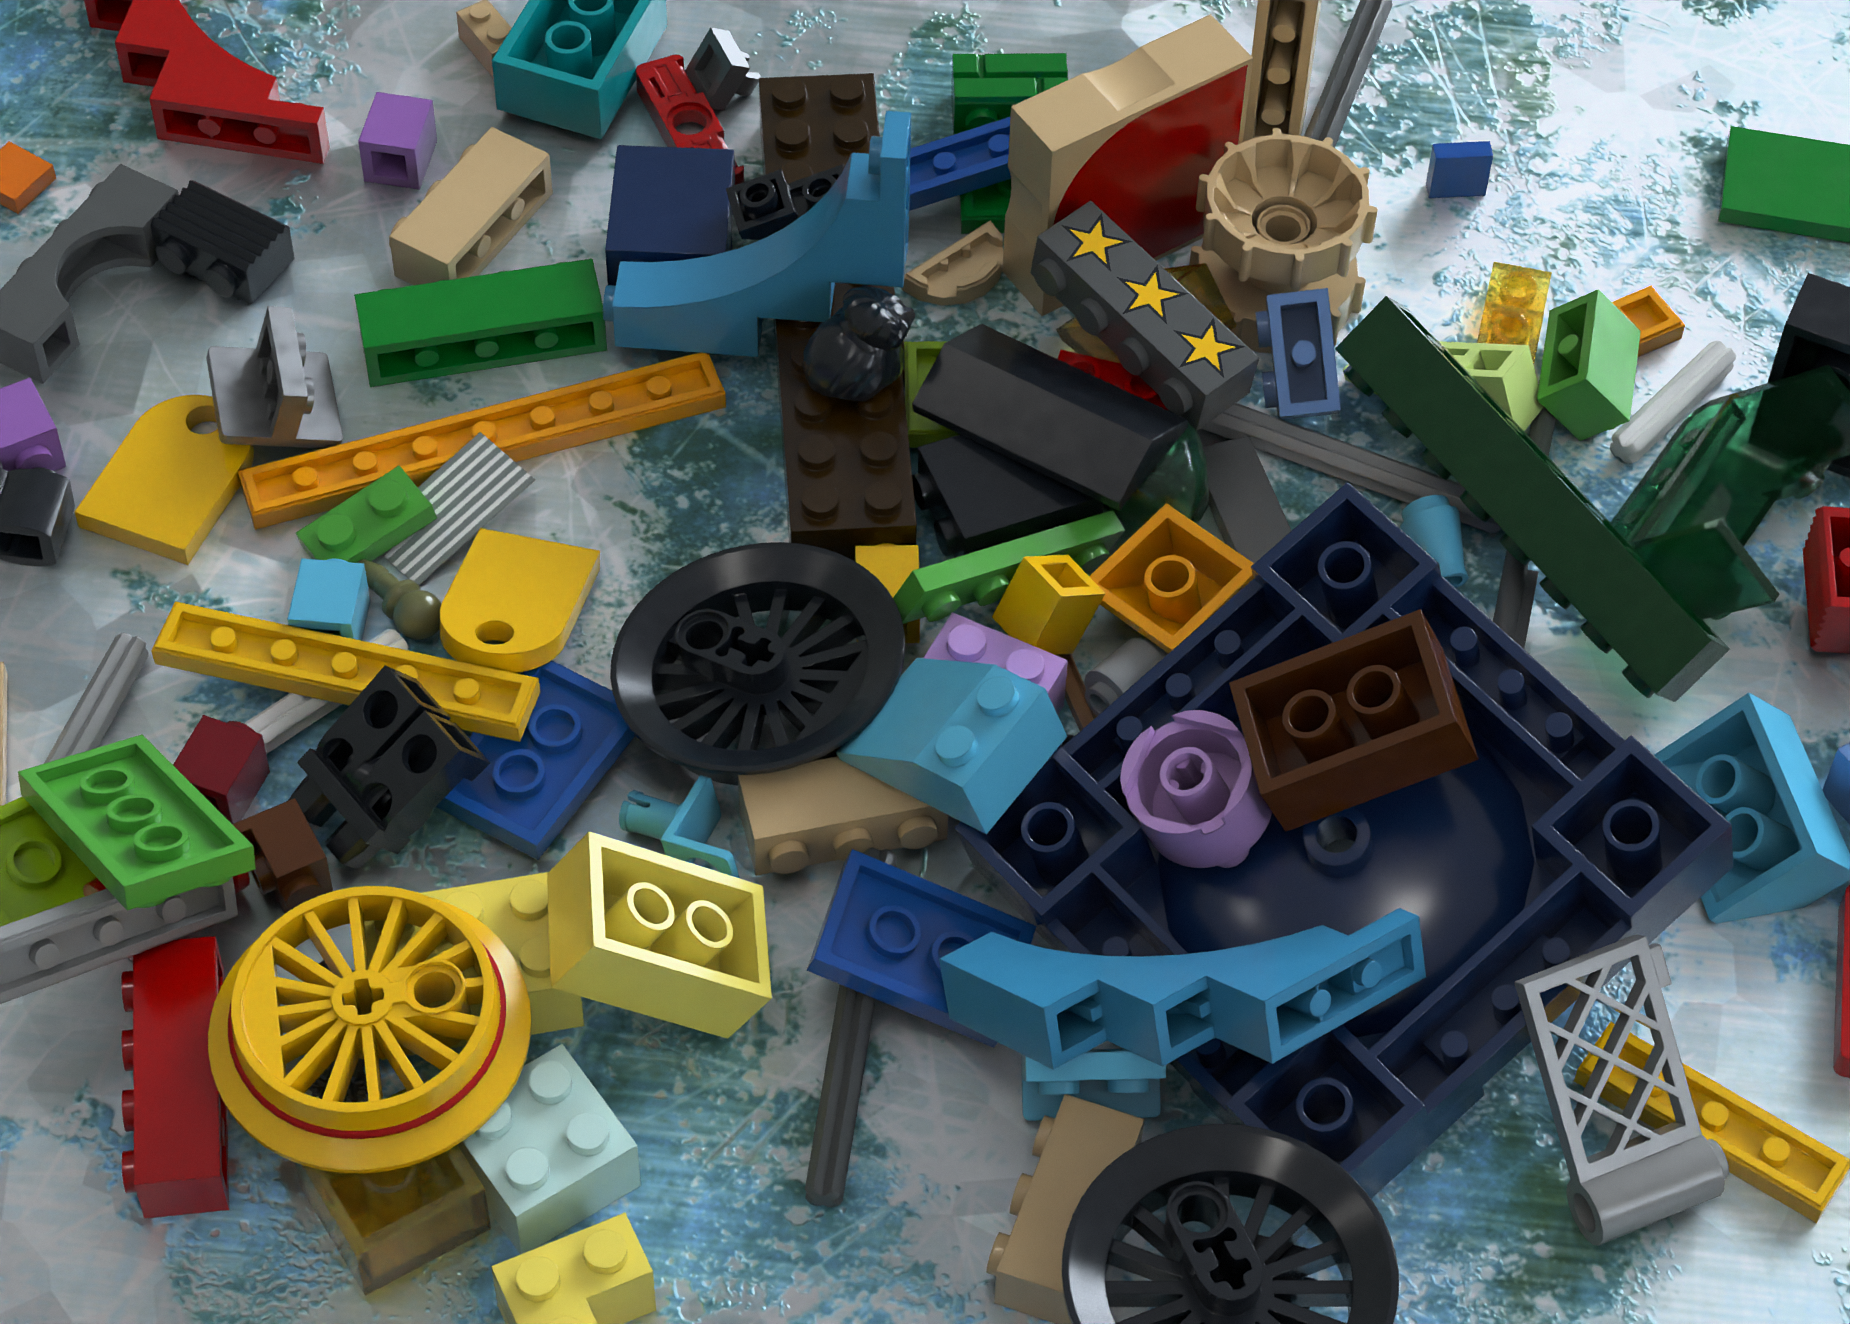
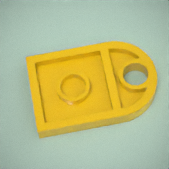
M185 395L165 400L150 408L137 420L75 510L78 527L189 565L241 486L238 471L252 467L254 446L224 444L219 439L218 429L208 434H197L191 431L193 427L202 422L210 421L217 423L212 396Z
M480 528L440 606V640L444 649L457 661L513 673L529 671L547 664L558 656L566 645L600 571V551ZM497 640L505 643L493 645L484 642Z

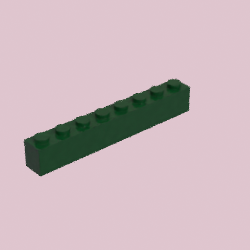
M1385 296L1335 348L1349 364L1343 371L1346 377L1368 397L1375 392L1387 404V407L1382 411L1384 418L1404 437L1409 438L1413 433L1426 446V449L1420 454L1422 459L1443 479L1447 480L1452 475L1465 488V491L1459 496L1461 501L1483 522L1486 523L1492 518L1504 530L1505 534L1499 541L1505 549L1523 565L1526 566L1532 561L1546 577L1539 584L1544 591L1562 608L1567 609L1572 604L1587 620L1580 626L1583 633L1604 653L1608 654L1614 649L1628 664L1622 670V674L1643 696L1649 699L1655 693L1660 697L1676 702L1730 650L1717 634L1408 308Z

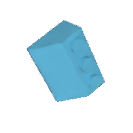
M1747 693L1654 754L1656 758L1732 824L1733 868L1701 896L1710 921L1719 924L1805 908L1850 880L1849 850L1789 714L1753 694Z

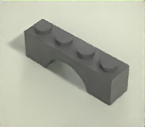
M122 164L103 182L95 185L89 197L68 219L61 221L57 225L53 235L32 257L26 258L20 264L16 274L0 289V363L44 384L80 345L71 306L68 303L74 291L90 277L108 269L123 266L151 268L159 260L151 229L153 217H158L160 210H165L168 202L173 203L175 195H179L178 190Z

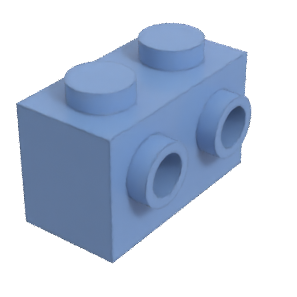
M1328 288L1267 295V310L1255 312L1259 348L1271 347L1273 371L1262 372L1265 407H1277L1278 418L1282 420L1339 414L1341 405Z

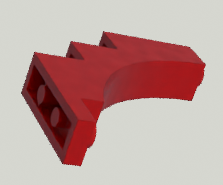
M84 0L90 27L119 31L115 40V46L123 83L154 87L149 100L157 139L324 164L330 149L324 107L280 101L277 78L248 65L211 40L191 19L180 0Z

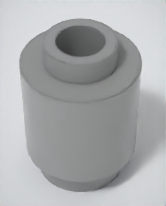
M1143 637L1141 639L1132 638L1109 655L1085 676V699L1093 713L1097 716L1102 713L1168 653L1146 637Z

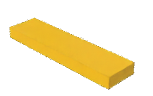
M1613 1022L1608 1024L1595 1043V1046L1602 1050L1615 1025ZM1629 1033L1618 1058L1643 1070L1654 1046ZM1588 1053L1577 1069L1574 1082L1585 1088L1599 1058ZM1682 1063L1702 1135L1707 1140L1713 1139L1720 1145L1727 1158L1729 1172L1817 1223L1848 1175L1850 1159ZM1614 1066L1600 1097L1624 1110L1639 1078ZM1661 1070V1072H1660V1074H1659V1076H1658V1079H1660V1080H1662V1081L1665 1082L1664 1077H1663V1073H1662V1070ZM1653 1087L1639 1120L1654 1129L1675 1122L1676 1119L1668 1093Z

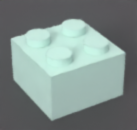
M563 1044L524 1065L511 1093L497 1112L466 1140L448 1150L449 1155L519 1254L541 1246L641 1186L637 1144Z

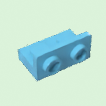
M1091 1049L1053 1070L1021 1054L1023 1117L1029 1121L1042 1120L1044 1115L1056 1118L1064 1094L1140 1118L1157 1117L1161 1112L1160 1078H1166V1065L1162 1067L1126 1049Z

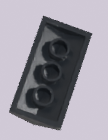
M983 324L944 343L912 403L913 412L1119 511L1188 428L1187 419Z

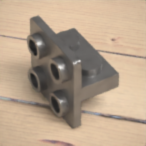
M267 306L256 349L209 347L206 360L219 439L222 443L323 449L342 443L343 433L328 356L323 352L306 351L305 336L303 333H296L291 307Z

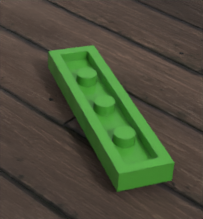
M1114 510L913 570L893 599L903 624L924 617L929 622L938 621L949 616L962 605L977 601L979 606H986L1001 599L1023 557L1068 554L1086 574L1091 573L1111 556L1108 551L1124 533L1125 529Z

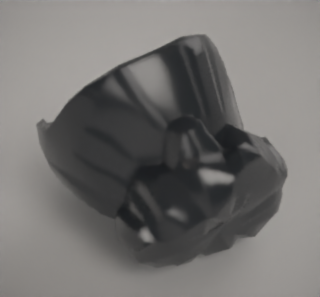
M864 285L847 291L843 297V307L831 318L820 324L804 349L802 367L811 389L822 396L866 402L883 388L897 380L902 373L904 356L901 344L915 319L914 310L905 306L899 297L890 294L886 290Z

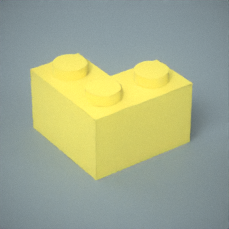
M626 1213L491 1266L497 1306L505 1324H624L656 1311L653 1270Z

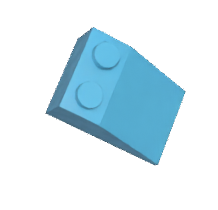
M916 658L901 675L892 695L878 715L859 734L842 745L836 753L841 761L987 834L1067 738V734L1044 687L995 664Z

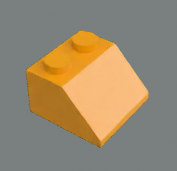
M1166 503L1089 577L1106 593L1100 603L1101 606L1169 654L1254 579L1251 566L1254 563Z

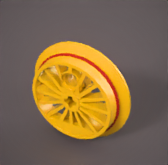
M388 886L350 887L317 896L289 910L273 922L236 961L219 990L211 1013L208 1031L210 1066L217 1090L226 1108L236 1122L265 1148L300 1165L323 1171L357 1174L386 1172L429 1160L450 1150L480 1129L497 1112L519 1079L526 1061L532 1027L531 1005L523 975L511 952L498 936L472 915L446 902L402 888ZM364 921H385L369 966ZM406 923L421 927L395 956ZM350 924L354 972H352L326 930ZM311 939L331 971L295 948L304 941ZM444 939L454 945L426 960ZM277 965L303 982L278 977ZM473 966L479 977L464 979L462 972ZM435 1001H448L445 1005L437 1008L426 1007ZM482 1004L480 1016L471 1014L470 1005ZM462 1040L468 1041L459 1054L449 1048ZM415 1053L440 1069L441 1072L423 1083L406 1055ZM306 1054L286 1075V1064ZM380 1058H387L407 1092L383 1099L379 1065ZM336 1059L322 1099L305 1094ZM358 1059H364L368 1102H344Z

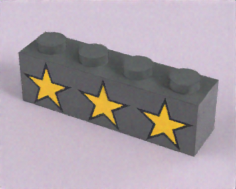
M1089 201L1037 236L1030 273L1034 276L1041 290L1049 296H1055L1075 315L1079 325L1088 334L1097 336L1117 355L1121 365L1129 373L1138 375L1159 395L1162 403L1170 412L1187 419V422L1197 431L1250 393L1259 357L1092 201Z

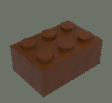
M1421 609L1229 683L1260 795L1285 832L1479 760L1443 648Z

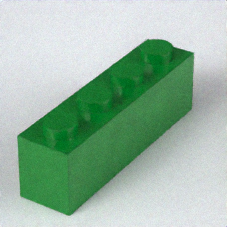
M593 259L560 262L552 265L500 271L486 275L354 294L370 387L607 351L603 303Z

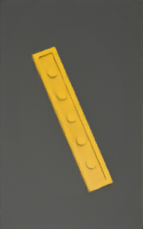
M176 601L151 650L154 662L157 665L349 706L386 665L416 678L451 717L449 721L456 723L461 730L517 742L521 741L541 692L539 678Z

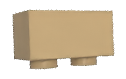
M482 0L456 12L459 38L493 77L492 59L512 27L488 0Z

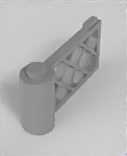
M1636 934L1515 981L1514 983L1571 1178L1567 1184L1569 1208L1574 1221L1584 1237L1591 1244L1599 1246L1721 1196L1724 1192V1179L1729 1175V1165L1720 1145L1713 1139L1707 1140L1702 1135L1661 990V988L1672 984L1661 945L1657 943L1649 945L1646 936ZM1630 958L1636 981L1625 1004H1622L1599 991L1611 966ZM1589 974L1585 984L1576 980L1579 977ZM1565 984L1579 991L1580 994L1562 1029L1548 1022L1540 993ZM1595 1000L1620 1013L1603 1050L1578 1037ZM1642 1006H1644L1646 1016L1639 1013ZM1635 1021L1650 1028L1654 1041V1047L1643 1070L1618 1058ZM1552 1034L1559 1037L1556 1045H1554ZM1574 1045L1599 1058L1582 1095L1566 1087L1562 1069ZM1614 1066L1639 1078L1622 1115L1597 1103ZM1661 1070H1662V1073H1663V1077H1664L1665 1082L1662 1081V1080H1660V1079H1658V1076H1659ZM1653 1087H1656L1668 1093L1676 1121L1651 1131L1637 1124V1121ZM1570 1099L1577 1102V1106L1574 1112ZM1592 1111H1595L1615 1121L1617 1125L1606 1149L1586 1157L1581 1135ZM1632 1131L1640 1134V1136L1629 1140Z

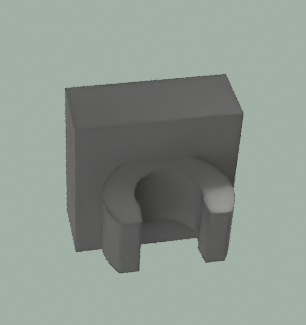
M716 28L709 29L685 69L697 93H704L712 109L725 111L735 93L742 96L751 95L759 82V78H761L759 73L748 72L750 69L748 65L750 57L747 53L740 51L730 32Z

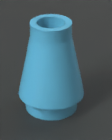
M1443 495L1422 497L1408 504L1401 513L1403 522L1400 529L1439 563L1441 576L1451 585L1458 588L1465 584L1469 577L1464 563L1458 508L1451 506L1449 499Z

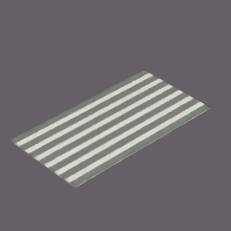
M479 432L418 487L432 504L437 519L382 555L408 579L420 585L476 535L480 528L486 526L536 480L485 435Z

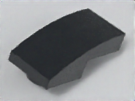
M844 164L791 183H787L782 169L726 188L741 239H764L804 215L827 194L841 175L845 167Z

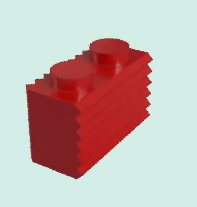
M1822 506L1815 510L1816 516L1813 517V524L1810 525L1808 539L1805 540V547L1802 548L1810 647L1815 652L1850 654V508Z

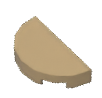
M991 220L906 273L902 290L919 301L937 305L965 304L984 296L998 283L1002 273L1003 239L1001 233Z

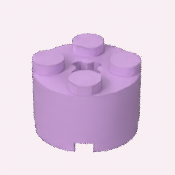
M1189 710L1171 715L1174 721L1156 730L1150 726L1132 743L1122 764L1120 782L1132 815L1157 851L1174 863L1192 868L1214 866L1230 868L1239 865L1246 859L1250 848L1264 833L1272 815V811L1260 795L1243 734L1227 718L1203 710Z

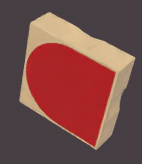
M1211 14L1139 47L1131 54L1111 65L1082 73L1011 106L1008 169L1010 171L1012 189L1010 202L1005 214L1002 272L1041 316L1064 305L1055 296H1049L1043 292L1036 283L1034 276L1030 273L1037 236L1089 201H1092L1155 261L1203 238L1204 212L1196 210L1199 176L1210 174L1217 160L1223 156L1226 142H1232L1235 145L1243 142L1253 57Z

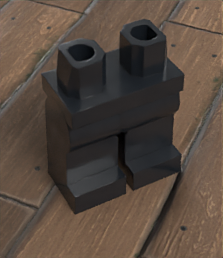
M385 665L324 734L318 743L317 749L310 748L297 762L307 776L302 780L288 801L295 798L306 820L310 824L322 827L338 810L345 820L325 841L326 847L340 863L359 869L375 856L380 849L398 854L411 840L408 836L415 833L425 824L433 809L463 778L473 781L490 762L459 726L449 721L451 717L416 678Z

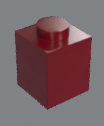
M205 715L200 719L173 764L232 825L242 820L270 773L262 734L256 733L244 723L238 721H228L226 723Z

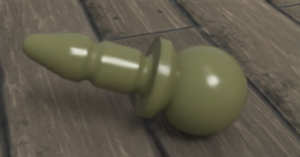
M366 559L358 562L365 564L368 587L383 599V613L388 618L394 620L401 634L409 639L425 640L431 638L440 630L441 602L434 594L421 590L420 586L413 580L399 581L380 564Z

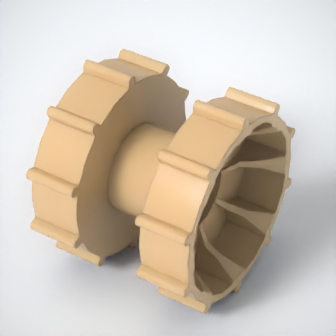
M1273 128L1272 135L1252 138L1237 145L1232 142H1226L1224 154L1217 160L1210 174L1199 176L1196 210L1204 212V234L1202 245L1191 247L1188 280L1196 282V299L1253 351L1272 354L1271 347L1259 348L1255 312L1267 310V295L1328 288L1334 346L1337 344L1338 332L1345 326L1351 312L1359 313L1361 311L1366 280L1358 276L1356 255L1362 243H1371L1373 241L1378 209L1375 206L1369 205V189L1367 185L1370 169L1367 167L1358 168L1347 155L1332 146L1333 139L1330 137L1319 141L1305 136L1282 134L1280 128Z

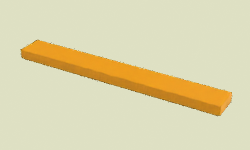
M695 353L238 471V475L256 530L329 511L397 466H400L414 484L419 487L479 432L485 435L513 461L518 462L726 408V393L709 353Z

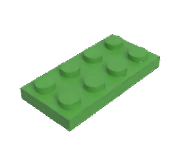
M143 734L18 771L21 795L127 911L134 908L154 907L162 904L168 897L199 887L219 886L228 882L233 876L256 869L253 845Z

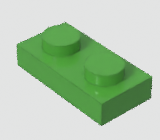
M397 466L297 531L296 535L301 546L311 559H342L353 563H358L362 559L373 561L436 520L437 516L432 504L404 470Z

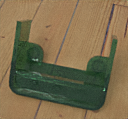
M1826 365L1719 397L1703 404L1682 422L1615 515L1611 524L1701 619L1711 618L1712 620H1719L1732 612L1774 603L1780 595L1748 554L1744 546L1775 501L1791 496L1795 499H1801L1810 495L1824 482L1825 476L1823 473L1832 460L1850 455V392L1832 368Z

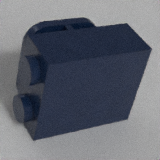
M617 145L605 247L608 285L616 286L620 261H680L712 256L732 250L733 212L726 188L735 185V153L733 149Z

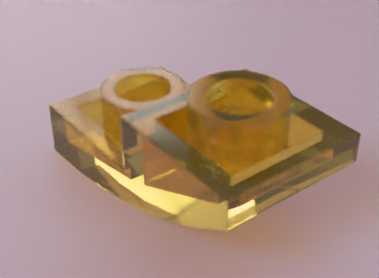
M1493 262L1477 343L1529 345L1534 365L1552 272Z

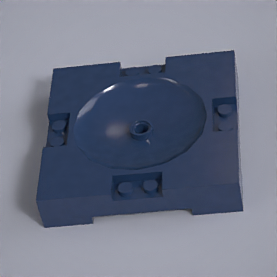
M1347 482L1251 566L1254 577L1252 581L1063 747L1059 746L987 834L963 822L958 823L954 828L973 867L1027 922L1036 925L1035 931L1054 950L1103 956L1144 957L1182 955L1256 944L1289 936L1321 925L1349 936L1398 908L1418 915L1426 972L1424 979L1273 1064L1217 1038L1211 1039L1170 1062L1189 1082L1196 1096L1224 1124L1264 1128L1306 1143L1339 1164L1360 1184L1372 1199L1485 1095L1483 1085L1531 1042L1515 981L1636 934L1646 936L1650 944L1733 868L1732 824L1632 735L1626 740L1621 737L1441 576L1439 563ZM1421 609L1443 648L1479 760L1285 832L1272 813L1264 833L1250 848L1246 859L1234 867H1187L1170 861L1157 851L1132 815L1120 782L1124 758L1132 743L1142 732L1150 726L1156 730L1174 721L1171 715L1189 710H1203L1227 718L1243 734L1229 685L1230 682ZM1348 839L1355 842L1351 848L1344 852L1333 853L1325 850L1335 840ZM1630 958L1611 966L1602 987L1631 961ZM1589 974L1579 977L1576 980L1585 984ZM1565 984L1541 992L1540 996L1548 1022L1552 1023L1578 999L1580 992Z

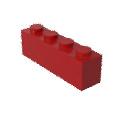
M216 936L173 940L133 955V971H124L121 975L125 1012H133V1029L122 1030V1058L125 1071H133L134 1089L122 1091L121 1101L124 1128L126 1132L134 1131V1150L122 1152V1177L125 1192L137 1193L144 1219L229 1210L227 1108L217 1090L208 1053V1031L211 1013L216 997L225 980Z

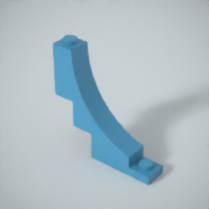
M886 111L883 137L871 136L869 154L851 153L841 175L827 194L808 212L774 234L741 248L712 256L664 262L620 261L616 286L606 285L603 301V319L613 322L615 346L758 357L764 318L825 322L831 318L835 283L903 288L909 244L911 113Z
M1401 908L1392 911L1349 936L1321 925L1289 936L1256 944L1182 955L1142 957L1071 953L1042 948L990 932L939 958L949 1019L1053 1070L1105 1041H1109L1163 1067L1213 1038L1220 1039L1273 1064L1426 977L1419 916Z

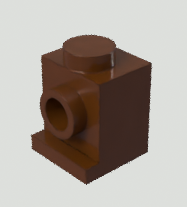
M295 798L233 824L254 847L256 869L252 870L251 874L262 895L273 891L284 914L303 902L333 891L327 857Z

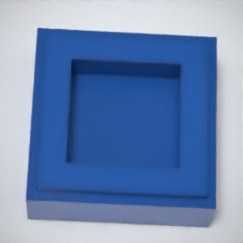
M1490 141L1433 144L1426 178L1428 198L1485 196L1493 160Z

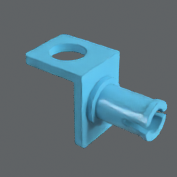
M700 775L684 802L680 803V805L644 795L643 792L636 790L628 793V800L636 802V805L625 800L623 801L619 813V825L623 831L636 832L661 840L666 856L695 864L694 861L696 858H699L715 866L721 873L740 878L731 852L705 844L721 818V809L711 778Z

